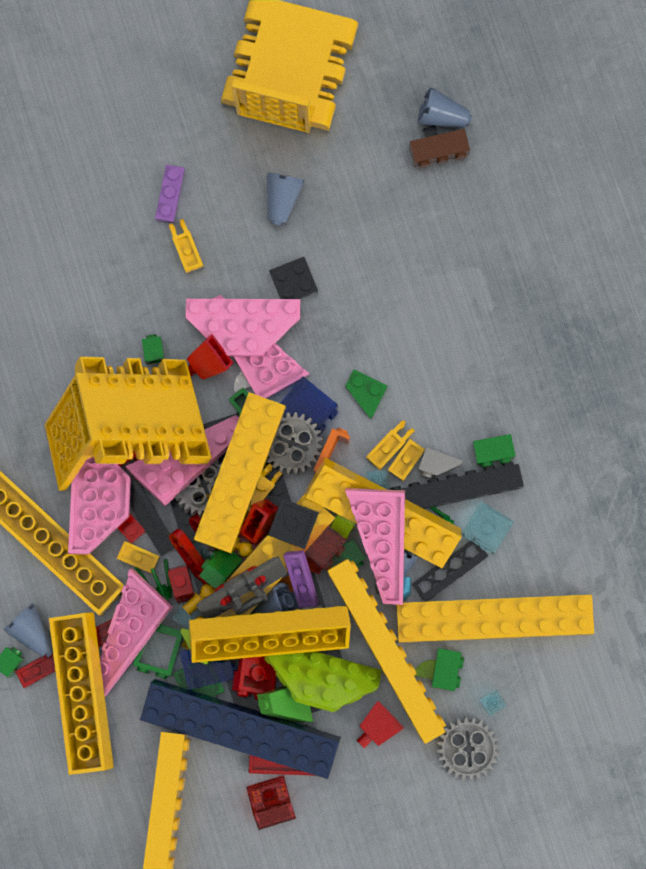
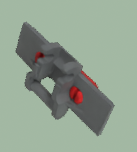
M279 556L273 557L258 567L252 566L218 586L213 594L199 601L197 607L204 619L215 618L233 608L236 615H241L260 602L269 600L264 592V588L285 576L287 572ZM252 591L255 597L242 604L240 596Z

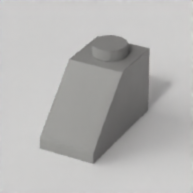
M426 448L418 472H421V476L432 479V477L437 478L460 467L463 460Z

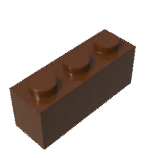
M465 129L412 140L409 143L414 167L419 168L429 167L432 163L444 164L454 158L462 160L470 153Z

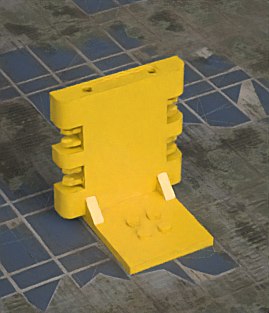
M249 0L244 16V23H248L245 28L258 34L257 37L245 34L242 37L243 40L237 41L234 58L238 59H236L235 63L248 69L247 72L234 69L232 72L234 76H227L221 103L236 107V112L239 116L305 133H310L311 127L330 131L336 104L329 101L334 99V95L321 90L322 87L332 90L337 89V84H343L346 69L341 65H343L344 61L341 58L331 56L333 52L344 55L347 52L346 49L352 50L358 30V22L351 18L281 0Z
M80 356L75 364V376L44 424L59 491L67 490L85 461L91 457H94L97 464H124L127 459L133 458V451H135L137 459H142L144 464H161L163 460H168L169 451L172 458L179 460L180 464H208L212 458L186 360L162 359L158 367H152L150 375L148 368L142 367L140 358H127L123 366H117L116 374H114L112 366H106L104 357Z

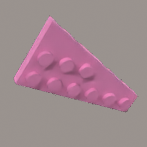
M218 295L217 297H215V298H213V299H225V298L222 297L221 295ZM276 343L262 357H234L255 395L266 399L310 375Z
M235 415L205 429L212 457L208 464H180L179 460L172 458L169 451L168 460H163L161 464H144L143 460L140 459L125 466L126 470L166 506L227 451L239 417Z
M346 488L345 491L349 498L383 604L403 605L405 491Z
M129 569L127 583L123 586L120 603L116 606L107 632L109 633L107 641L102 647L103 652L100 664L104 696L108 695L173 608L134 569Z

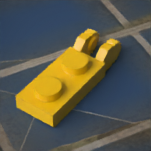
M184 219L179 220L180 226L184 233L180 235L176 234L175 226L172 223L168 225L185 272L189 273L204 266L191 233L188 231Z
M404 420L393 430L391 429L366 456V459L379 471L415 432L411 428L402 438L397 434L404 428L406 424Z
M270 463L260 476L247 513L250 512L254 503L265 500L283 474L280 471L276 472L271 481L265 478L272 470L273 465Z

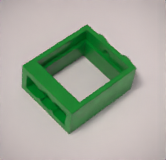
M160 624L156 632L177 637L168 669L165 670L141 663L145 645L135 657L133 666H137V671L147 674L149 670L156 672L155 676L167 679V675L171 677L173 675L183 637L179 629Z

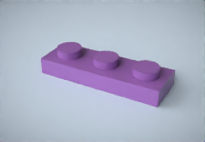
M166 164L155 220L168 223L175 222L185 173L184 167Z
M304 550L286 552L283 556L298 607L317 606L319 600Z

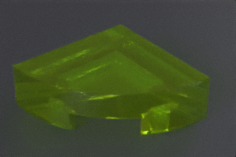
M427 660L421 663L415 670L417 673L415 676L433 679L436 660Z

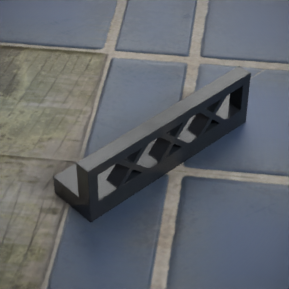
M135 479L131 482L130 506L162 557L175 549L169 540L170 533L143 488Z
M472 539L448 558L445 563H448V568L436 566L415 581L412 586L424 602H428L485 560L488 554L485 550L481 549L475 539ZM473 544L479 554L473 558L465 557L466 549ZM453 558L463 559L460 568H450ZM438 569L447 570L446 578L442 581L434 580L435 572ZM423 580L432 582L431 589L426 593H423L418 586Z

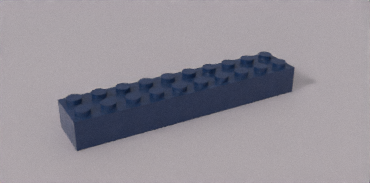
M157 679L150 683L140 718L141 721L326 779L329 778L341 739L337 735L285 719L264 715L260 711Z

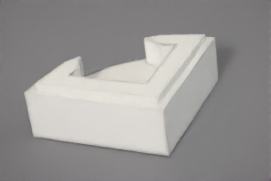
M242 371L234 382L235 393L243 387L245 389L251 388Z

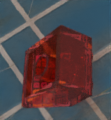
M329 525L305 551L310 572L320 574L324 569L327 571L334 563L332 559L335 556L340 557L346 549L344 544L347 540Z
M284 775L246 787L258 830L296 819Z

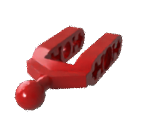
M198 513L189 519V524L195 533L201 521ZM176 529L169 535L171 544L193 575L203 585L209 584L199 577L203 571L201 566L205 562L187 535L182 530ZM204 544L206 549L212 555L216 548Z

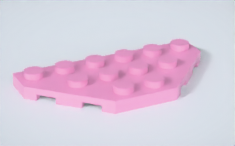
M186 299V319L205 338L213 334L229 357H262L270 347L278 342L300 320V299Z
M91 457L85 461L71 483L69 554L89 555L129 518L131 478L118 464H97L94 457Z

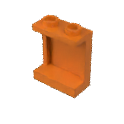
M339 427L337 430L332 428L313 470L314 475L324 458L330 459L337 441L349 444L350 436L348 431Z

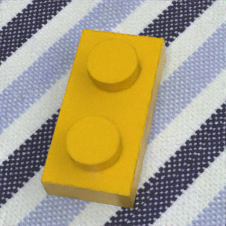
M409 439L388 471L404 481L425 449Z
M124 541L116 559L152 574L151 569H155L160 556Z

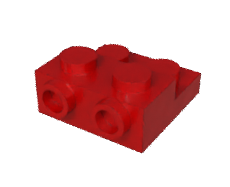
M265 656L239 659L238 671H234L232 691H236L237 696L248 697L249 695H254V699L258 700L257 694L275 689L276 671L271 664L266 662Z

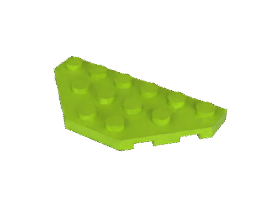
M316 651L271 655L264 658L268 664L272 665L281 683L290 690L295 702L330 712H335L342 706L351 704L361 699L362 696L377 691L382 673L380 669Z

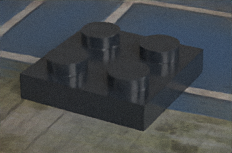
M305 257L269 270L280 299L301 300L318 293Z
M282 499L268 536L305 549L319 512Z

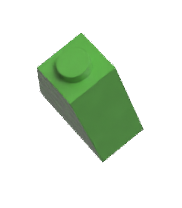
M287 686L257 694L261 714L297 723L313 721L310 706L295 702Z

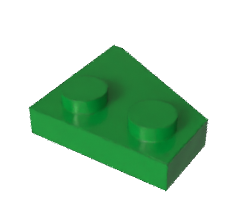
M353 369L345 388L354 397L358 405L361 406L368 418L372 419L388 386Z

